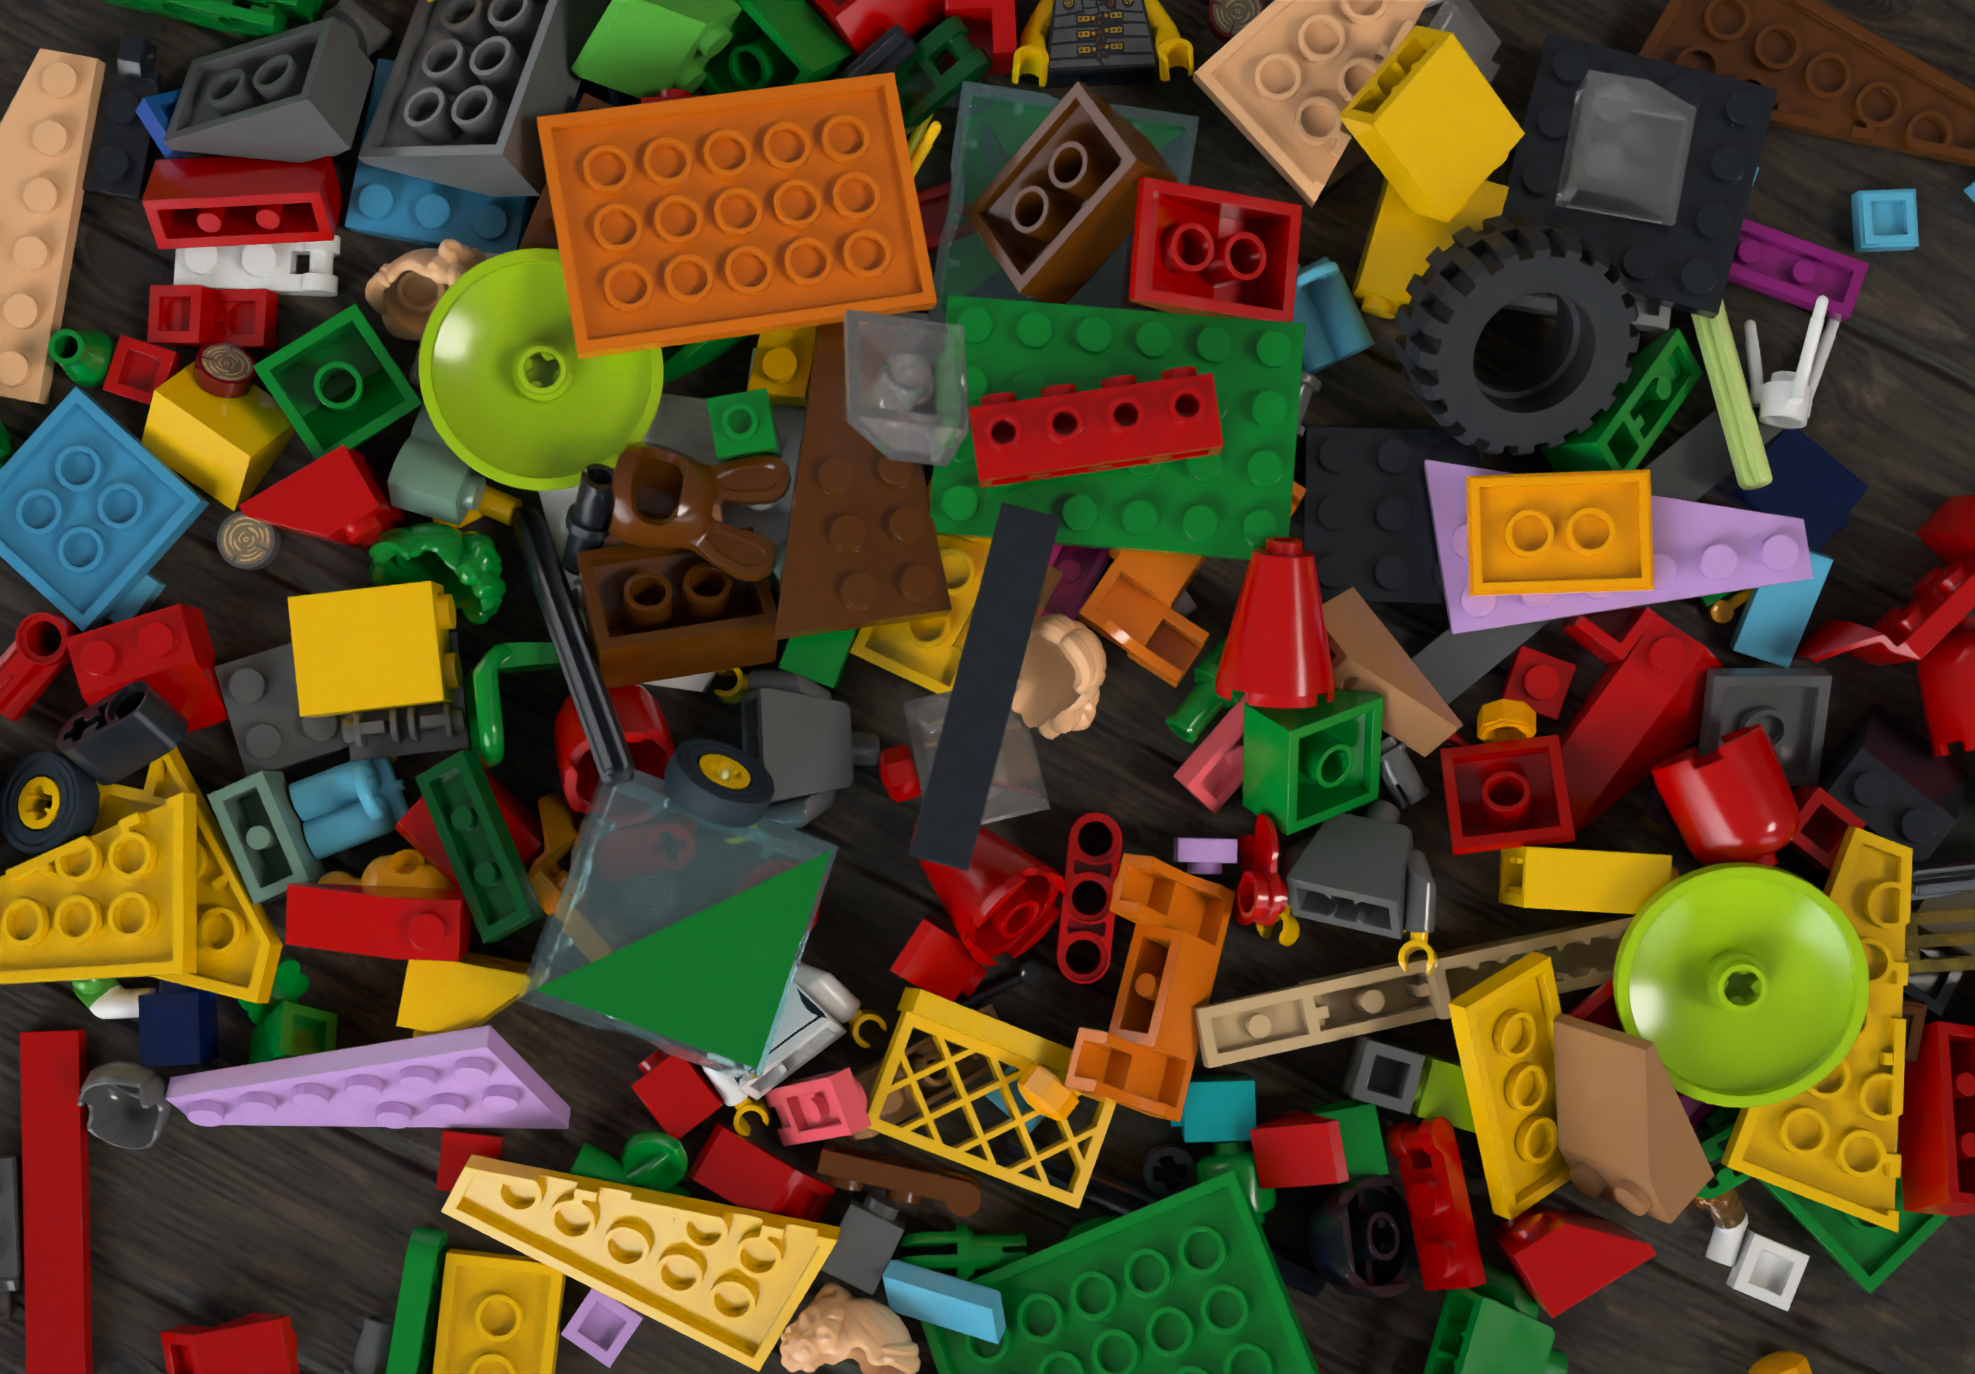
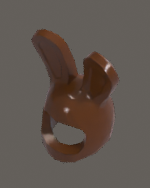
M645 441L627 444V447L617 460L613 474L611 489L614 500L608 532L619 541L636 546L659 549L686 548L693 550L712 565L736 579L759 581L769 576L776 567L774 544L760 534L715 520L712 516L713 507L716 504L766 505L779 501L790 488L792 477L789 467L780 458L772 456H754L712 466L703 464L687 454L663 445Z

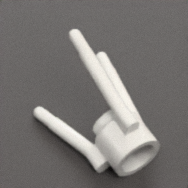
M1821 295L1816 300L1797 371L1772 373L1771 381L1765 384L1763 381L1756 323L1753 320L1745 322V345L1750 379L1749 395L1752 406L1760 408L1759 421L1761 423L1784 429H1798L1807 425V419L1810 418L1812 400L1840 324L1839 321L1829 318L1820 339L1829 299L1826 296Z

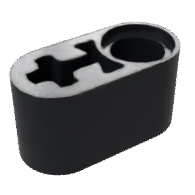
M137 680L71 717L60 730L56 739V746L97 783L108 786L173 750L185 736L188 721L146 681Z

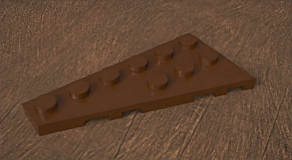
M1668 0L1637 53L1639 56L1778 89L1769 126L1970 167L1975 166V91L1817 0Z
M891 315L817 325L813 349L814 358L810 386L807 391L806 414L799 447L788 523L789 532L785 560L781 572L780 595L772 640L946 617L951 612L952 607L934 520L929 515L930 501Z

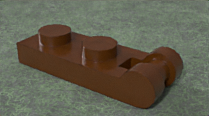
M827 1141L822 1148L817 1173L828 1175V1184L850 1191H862L863 1184L887 1189L885 1194L887 1198L909 1204H919L921 1196L945 1201L948 1209L958 1217L973 1215L981 1205L980 1182L970 1173Z

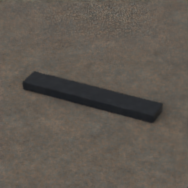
M1004 502L1001 503L909 851V857L966 872L969 871L1061 517Z

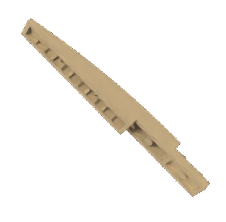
M1624 914L1436 953L1438 958L1437 969L1431 976H1428L1426 971L1428 955L1409 958L1408 974L1401 968L1399 961L1306 980L1299 982V985L1195 1008L1203 1065L1207 1068H1213L1434 1018L1443 1020L1451 1018L1448 1002L1532 951L1551 957L1558 994L1602 985L1614 975V966L1620 943L1636 914Z

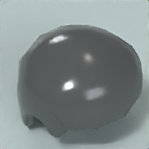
M127 1060L109 1062L96 1066L91 1070L81 1088L77 1101L78 1106L83 1107L87 1103L89 1107L87 1129L91 1134L113 1146L131 1150L152 1147L167 1125L172 1109V1104L165 1099L168 1089L166 1082L153 1069L142 1063Z

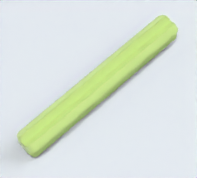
M1722 299L1719 313L1715 318L1711 319L1691 314L1736 479L1738 485L1744 491H1749L1770 484L1773 477Z

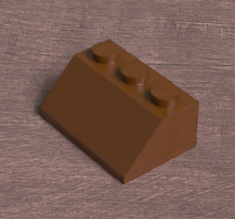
M1077 81L964 214L1019 293L1046 303L1066 304L1135 228L1138 179L1148 177L1177 182L1179 178L1148 138L1089 87Z
M753 526L741 528L750 532H754ZM629 544L577 552V565L587 634L607 689L775 662L778 640H772L777 611L767 577L759 581L736 579L712 565L693 550L686 548L659 549Z

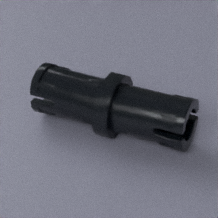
M590 464L586 467L585 472H582L576 502L569 506L565 523L569 534L562 558V566L566 571L576 576H579L577 552L601 549L604 539L611 535L608 532L614 500L611 489L614 469L604 464Z

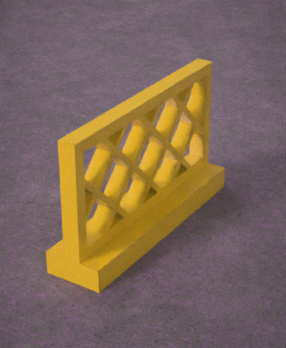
M905 987L897 1010L901 1011V1015L867 1102L866 1112L871 1122V1126L867 1128L1079 1209L1117 1103L1098 1100L1073 1090L1078 1096L1084 1095L1099 1101L1091 1125L1073 1134L1067 1118L1065 1121L1056 1120L1063 1139L1036 1152L1024 1122L1041 1114L1033 1108L1020 1113L1008 1084L1021 1078L1032 1064L1043 1066L1065 1083L1072 1049L925 990ZM913 1028L932 1035L941 1059L914 1072L904 1052ZM945 1041L963 1048L950 1054ZM978 1053L985 1056L994 1080L967 1093L955 1062L971 1054ZM999 1062L1016 1069L1004 1075ZM899 1066L903 1077L893 1081ZM945 1067L957 1098L929 1111L917 1080ZM907 1085L920 1116L899 1126L880 1120L879 1117L887 1095ZM999 1089L1010 1119L983 1131L971 1101ZM962 1107L973 1137L950 1147L942 1143L933 1120ZM924 1124L929 1138L914 1133L911 1130ZM1015 1127L1027 1157L1007 1167H1002L996 1164L987 1141ZM1085 1140L1083 1148L1080 1152L1077 1143ZM978 1145L983 1159L965 1151ZM1065 1149H1068L1075 1166L1067 1191L1049 1184L1040 1162ZM1031 1166L1036 1179L1018 1172Z

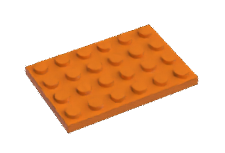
M894 72L537 117V128L578 359L934 309L937 304Z

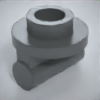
M340 0L336 6L325 12L323 19L335 16L367 58L376 50H384L394 37V32L354 0Z

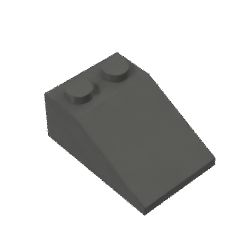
M335 16L193 59L163 142L170 150L296 163H304L325 156H337L351 149L375 66Z

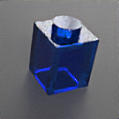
M159 980L158 991L138 995L141 1067L202 1064L219 1058L217 993L166 980Z

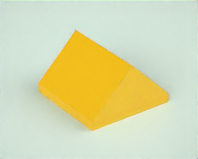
M194 361L154 390L142 443L173 470L234 512H239L241 510L239 505L249 499L296 430L274 397L255 384L252 385L251 390L247 394L238 398H221L203 390L196 383L193 376Z

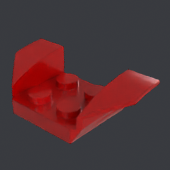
M1975 495L1950 497L1914 532L1947 566L1943 570L1940 567H1935L1921 577L1911 589L1916 596L1902 610L1898 607L1889 610L1871 628L1848 621L1824 620L1798 645L1792 660L1816 663L1844 652H1848L1853 658L1863 659L1865 662L1876 666L1921 660L1975 607Z

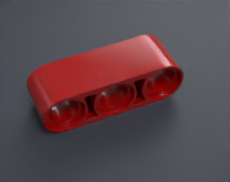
M1099 812L1084 813L1077 817L1069 827L1066 841L1063 878L1067 886L1066 897L1061 893V912L1058 920L1055 952L1057 964L1063 975L1070 981L1079 984L1093 983L1100 979L1108 970L1111 959L1115 913L1109 911L1113 897V884L1120 869L1122 834L1116 821L1110 816ZM1089 822H1101L1110 832L1111 840L1109 846L1099 855L1086 854L1078 844L1079 831ZM1092 880L1098 882L1104 890L1105 899L1103 905L1093 913L1080 912L1072 903L1073 891L1083 881ZM1086 939L1092 941L1097 945L1099 951L1097 963L1087 971L1072 969L1066 962V953L1070 945L1077 940Z

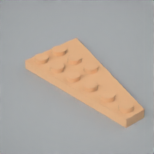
M1274 0L1196 70L1192 80L1312 208L1353 136L1338 115L1413 29L1429 0Z
M40 48L0 123V397L48 405L55 360L49 353L48 344L52 335L61 330L84 196L82 186L106 63L98 58Z

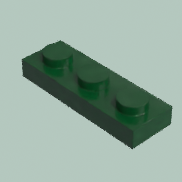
M462 750L415 777L483 943L496 942L544 916L476 751Z

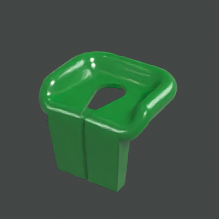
M516 642L494 645L475 663L465 676L463 689L470 748L476 751L483 768L487 769L498 765L504 755V731L497 674L562 668L553 642Z

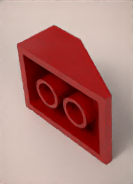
M1148 177L1139 178L1129 301L1172 314L1293 322L1302 205Z

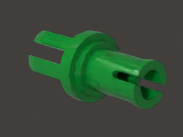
M1227 636L1219 641L1206 658L1194 669L1196 686L1183 699L1175 711L1165 719V723L1170 730L1187 743L1193 744L1198 739V735L1223 707H1234L1246 693L1232 689V700L1224 699L1215 693V676Z
M954 1223L950 1232L909 1233L902 1236L897 1244V1249L902 1251H952V1255L909 1256L898 1260L938 1273L953 1274V1277L968 1281V1277H973L974 1271L996 1270L1027 1257V1252H1022L1023 1247H1027L1025 1233L973 1235V1230L968 1229L967 1223Z

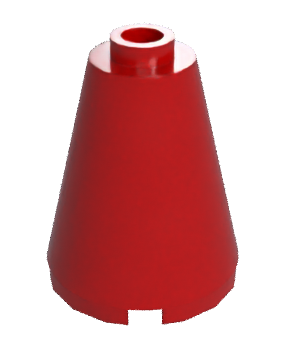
M1268 537L1264 547L1254 548L1215 676V693L1224 699L1232 700V689L1248 693V705L1259 707L1317 706L1318 694H1322L1329 703L1334 700L1336 684L1314 552L1302 549V540L1298 538Z
M980 825L968 872L918 859L966 950L978 963L987 966L998 965L992 958L994 956L1007 952L1014 959L1038 942L1054 924L1061 912L1054 905L1058 892L1060 891L1065 897L1067 893L1064 878L1053 867Z

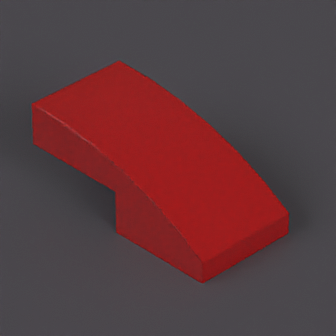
M150 285L147 343L160 346L201 349L209 343L227 342L242 347L245 350L276 351L279 294L268 289H212L204 285Z

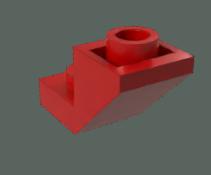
M719 1123L715 1126L688 1173V1176L738 1207L812 1222H818L836 1191L826 1181L784 1162L761 1143L740 1135L738 1132Z
M255 1312L217 1327L178 1325L160 1332L167 1374L300 1373L296 1354L298 1340L292 1328L290 1315Z

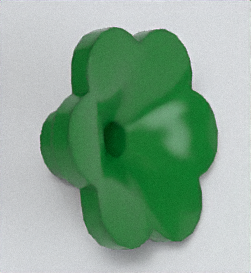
M283 957L278 962L269 1003H254L238 999V1002L244 1010L248 1011V1017L253 1023L262 1025L265 1018L283 1000L298 1004V998L309 987V978L300 971L299 962L292 957Z

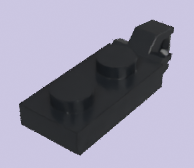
M123 34L117 56V65L107 64L82 190L89 194L142 203L153 169L157 144L135 111L144 97L166 93L162 88V74L158 71H153L157 46L153 45L146 37Z

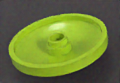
M532 248L506 252L489 258L471 268L458 278L440 298L430 315L421 340L419 353L420 388L425 407L437 432L447 446L472 469L500 484L529 491L566 490L579 487L581 474L583 471L585 472L586 467L590 464H604L615 469L617 460L627 447V444L642 441L649 431L657 413L663 388L664 365L661 348L578 359L560 253L556 249Z
M1748 862L1721 863L1706 866L1676 878L1655 893L1637 912L1622 938L1616 956L1613 978L1616 1010L1624 1032L1654 1043L1675 1090L1708 1104L1735 1108L1760 1107L1790 1099L1807 1091L1827 1077L1842 1062L1860 1033L1867 1011L1870 988L1869 970L1864 949L1853 925L1842 910L1817 887L1803 878L1777 867Z

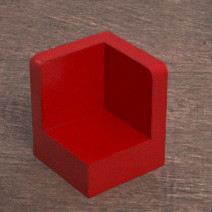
M944 0L945 20L955 15L959 16L969 29L967 36L975 49L983 48L992 60L993 65L985 75L1012 74L1014 53L1017 50L1015 0ZM946 52L948 70L956 64V61L949 52Z
M1646 606L1639 609L1629 607L1571 616L1566 619L1559 630L1603 663L1608 664L1625 659L1657 613Z

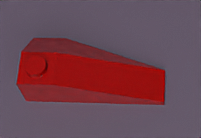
M1657 614L1625 659L1608 663L1559 739L1574 834L1578 833L1650 776L1654 765L1676 755L1700 736L1707 668L1725 667L1706 646Z

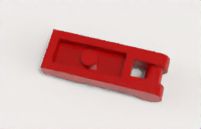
M1445 1117L1425 1119L1419 1126L1409 1121L1392 1124L1386 1135L1387 1146L1391 1154L1398 1158L1425 1291L1472 1288L1485 1284L1483 1264L1453 1125ZM1427 1154L1430 1155L1432 1166H1429Z

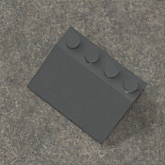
M418 0L358 158L366 165L491 197L541 196L546 181V173L537 128V117L570 113L582 79L575 74L571 67L606 11L609 0H433L431 2Z

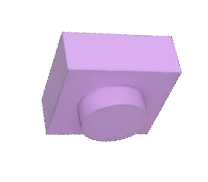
M1174 837L1173 860L1187 862V873L1222 874V863H1237L1238 840L1232 838Z
M592 1288L561 1335L610 1368L645 1314Z

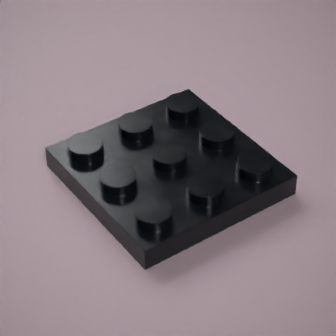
M1306 426L1303 434L1302 487L1307 490L1302 499L1301 540L1302 549L1314 552L1322 602H1327L1354 587L1364 601L1369 604L1446 605L1423 462L1424 460L1480 468V450L1474 444L1464 445L1453 438L1447 430Z

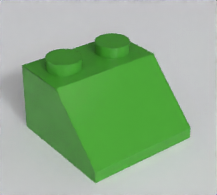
M612 0L571 69L580 78L639 99L641 97H656L657 92L665 89H682L693 93L706 78V72L703 69L709 59L723 50L731 40L733 34L729 29L742 8L735 0Z

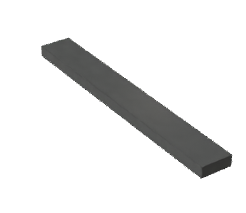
M1750 381L1746 382L1748 392L1750 391ZM1717 407L1640 469H1650L1651 495L1695 502L1734 470ZM1753 407L1762 442L1765 445L1784 428H1776L1761 423L1759 421L1760 408ZM1551 620L1451 635L1449 626L1411 657V660L1448 705Z

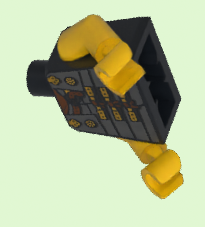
M1040 0L1021 33L1019 48L1014 53L1011 80L1012 83L1018 84L1019 76L1022 74H1034L1039 78V87H1045V89L1073 87L1077 81L1085 84L1087 87L1152 84L1155 80L1158 58L1160 79L1162 81H1169V69L1174 66L1184 67L1188 70L1189 76L1194 75L1193 46L1189 41L1181 38L1176 25L1158 0Z

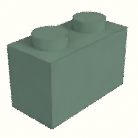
M260 771L207 795L254 905L275 902L286 897L287 884L290 882L318 883L321 876L326 874L321 859H316L308 846L303 830L304 822L294 808L289 793V785L282 771Z

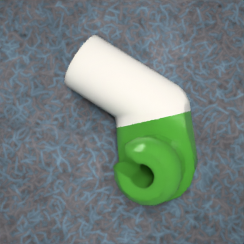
M115 978L71 981L77 997L98 1018L154 1017L156 1014L158 999L154 988L125 989Z

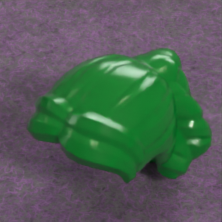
M433 522L418 523L405 528H393L385 531L378 540L374 541L369 550V556L372 560L369 577L376 587L424 581L436 582L444 586V594L450 593L452 595L455 609L464 615L470 624L475 626L487 623L488 618L498 612L502 596L507 592L506 584L500 577V573L503 570L501 567L502 561L494 548L493 540L479 531L461 532L447 524Z

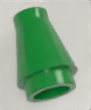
M62 329L52 335L48 344L49 353L73 382L84 387H97L105 383L117 347L110 336L97 330L74 331L71 329Z

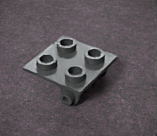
M449 633L451 653L457 652L460 657L458 633ZM463 683L462 687L455 688L456 702L346 714V719L342 720V733L344 742L349 743L350 760L470 748Z

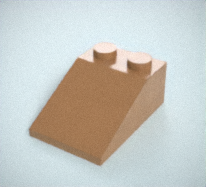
M1560 1013L1553 1020L1558 1147L1570 1169V1180L1579 1191L1588 1197L1597 1198L1599 1196L1622 1205L1634 1215L1643 1216L1645 1214L1671 1224L1714 1176V1173L1654 1043Z

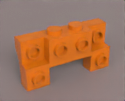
M1294 481L1291 516L1304 498L1307 490ZM1110 549L1108 556L1113 558L1114 562L1079 611L1078 620L1127 651V657L1176 688L1208 641L1210 633L1174 611L1173 607L1208 557Z
M1123 854L1119 873L1113 884V897L1109 911L1136 924L1109 1032L1079 1027L1075 1046L1069 1057V1070L1064 1087L1098 1100L1118 1103L1151 1117L1180 1122L1199 1046L1195 1008L1209 1004L1236 894L1234 891L1220 884L1183 872L1153 856Z

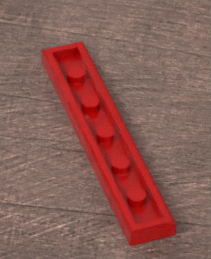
M86 1028L28 1030L20 1032L26 1374H93L87 1103L83 1107L77 1105L81 1088L87 1079Z

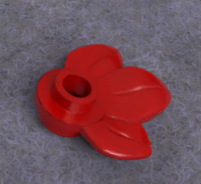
M1259 813L1255 825V835H1245L1237 838L1243 875L1233 890L1236 894L1231 911L1239 924L1249 925L1255 922L1257 925L1270 926L1276 921L1278 915L1284 912L1288 900V891L1285 881L1279 877L1277 872L1279 850L1275 825L1267 814Z

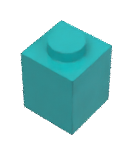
M1249 1074L1191 1075L1180 1122L1170 1120V1126L1180 1127V1133L1185 1142L1251 1141L1250 1129L1256 1127L1255 1080Z

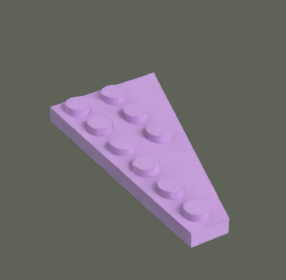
M1424 460L1423 462L1451 635L1804 581L1813 578L1804 519L1651 495L1654 590L1469 597L1466 476L1514 473Z
M490 1025L170 1077L165 1098L183 1112L189 1121L206 1127L254 1125L387 1127L393 1129L405 1127L568 1129L571 1107Z

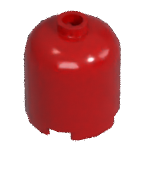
M1975 616L1962 619L1933 649L1916 662L1918 684L1933 758L1950 755L1948 744L1960 741L1962 742L1964 752L1975 751Z
M641 684L608 689L635 762L634 779L627 784L619 783L610 787L601 780L570 694L556 712L553 733L561 782L570 808L574 812H579L580 810L584 814L596 817L599 825L603 827H629L657 815L655 807L670 795L665 787L664 773L670 757L677 749L659 702Z
M1761 723L1720 736L1723 744L1717 747L1718 750L1701 757L1694 746L1653 766L1651 772L1655 779L1654 783L1687 849L1695 860L1705 866L1732 862H1748L1774 866L1778 863L1774 852L1788 845L1798 831L1800 816L1796 801L1770 736L1765 733Z

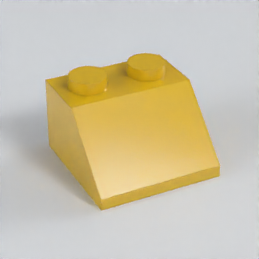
M467 952L459 962L409 960L396 1026L414 1029L412 1038L476 1028L547 980L550 975L551 966L474 952Z

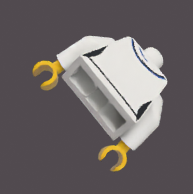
M794 960L758 1069L702 1050V1068L726 1106L735 1107L736 1112L733 1124L735 1130L740 1135L749 1136L751 1132L748 1122L742 1115L746 1111L759 1113L764 1124L769 1125L771 1109L768 1108L766 1100L761 1097L844 1035L846 1030L840 1023L848 1022L850 1024V1034L856 1043L863 1048H870L871 1045L863 1037L859 1036L858 1030L861 1023L866 1020H874L884 1031L887 1030L886 1023L881 1016L874 1010H860V1001L831 973Z

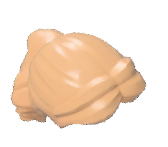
M446 238L442 240L438 248L412 250L401 255L390 264L384 263L380 267L379 272L375 273L367 283L365 298L374 310L382 314L385 328L391 335L398 339L421 342L430 315L443 294L464 273L487 259L480 249L470 248L467 245H461L460 242L454 239Z
M1050 614L1034 619L1011 709L1015 713L1021 714L1028 728L1037 727L1040 734L1047 739L1053 740L1060 733L1087 729L1096 715V705L1100 695L1099 686L1105 680L1107 662L1102 643L1094 632L1083 623L1072 620L1062 614Z
M827 1282L807 1308L800 1313L799 1318L786 1327L785 1332L781 1334V1363L792 1373L798 1370L812 1373L824 1363L835 1365L840 1361L850 1358L859 1363L863 1374H916L921 1363L918 1357V1345L912 1341L908 1329L898 1315L887 1306L873 1299L856 1298L847 1289L835 1282Z

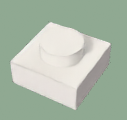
M1747 1230L1735 1266L1732 1267L1726 1284L1735 1290L1788 1311L1810 1256L1756 1232Z

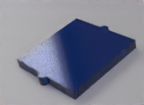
M1783 429L1765 451L1773 477L1772 482L1762 488L1744 491L1738 486L1733 495L1753 511L1804 519L1808 548L1819 553L1836 530H1840L1848 525L1847 515L1868 489V486L1800 429Z

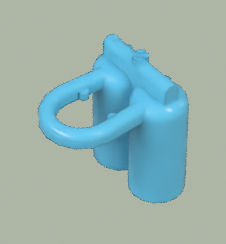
M1327 256L1302 268L1300 264H1297L1293 322L1305 323L1302 371L1312 375L1337 361L1347 359L1374 345L1375 342L1338 265L1335 262H1330Z
M391 757L349 761L289 784L292 803L297 814L304 822L305 838L316 859H323L391 833L395 830L394 827L397 822L409 811L402 793L403 790H406V785H404L403 779L397 780L391 763Z

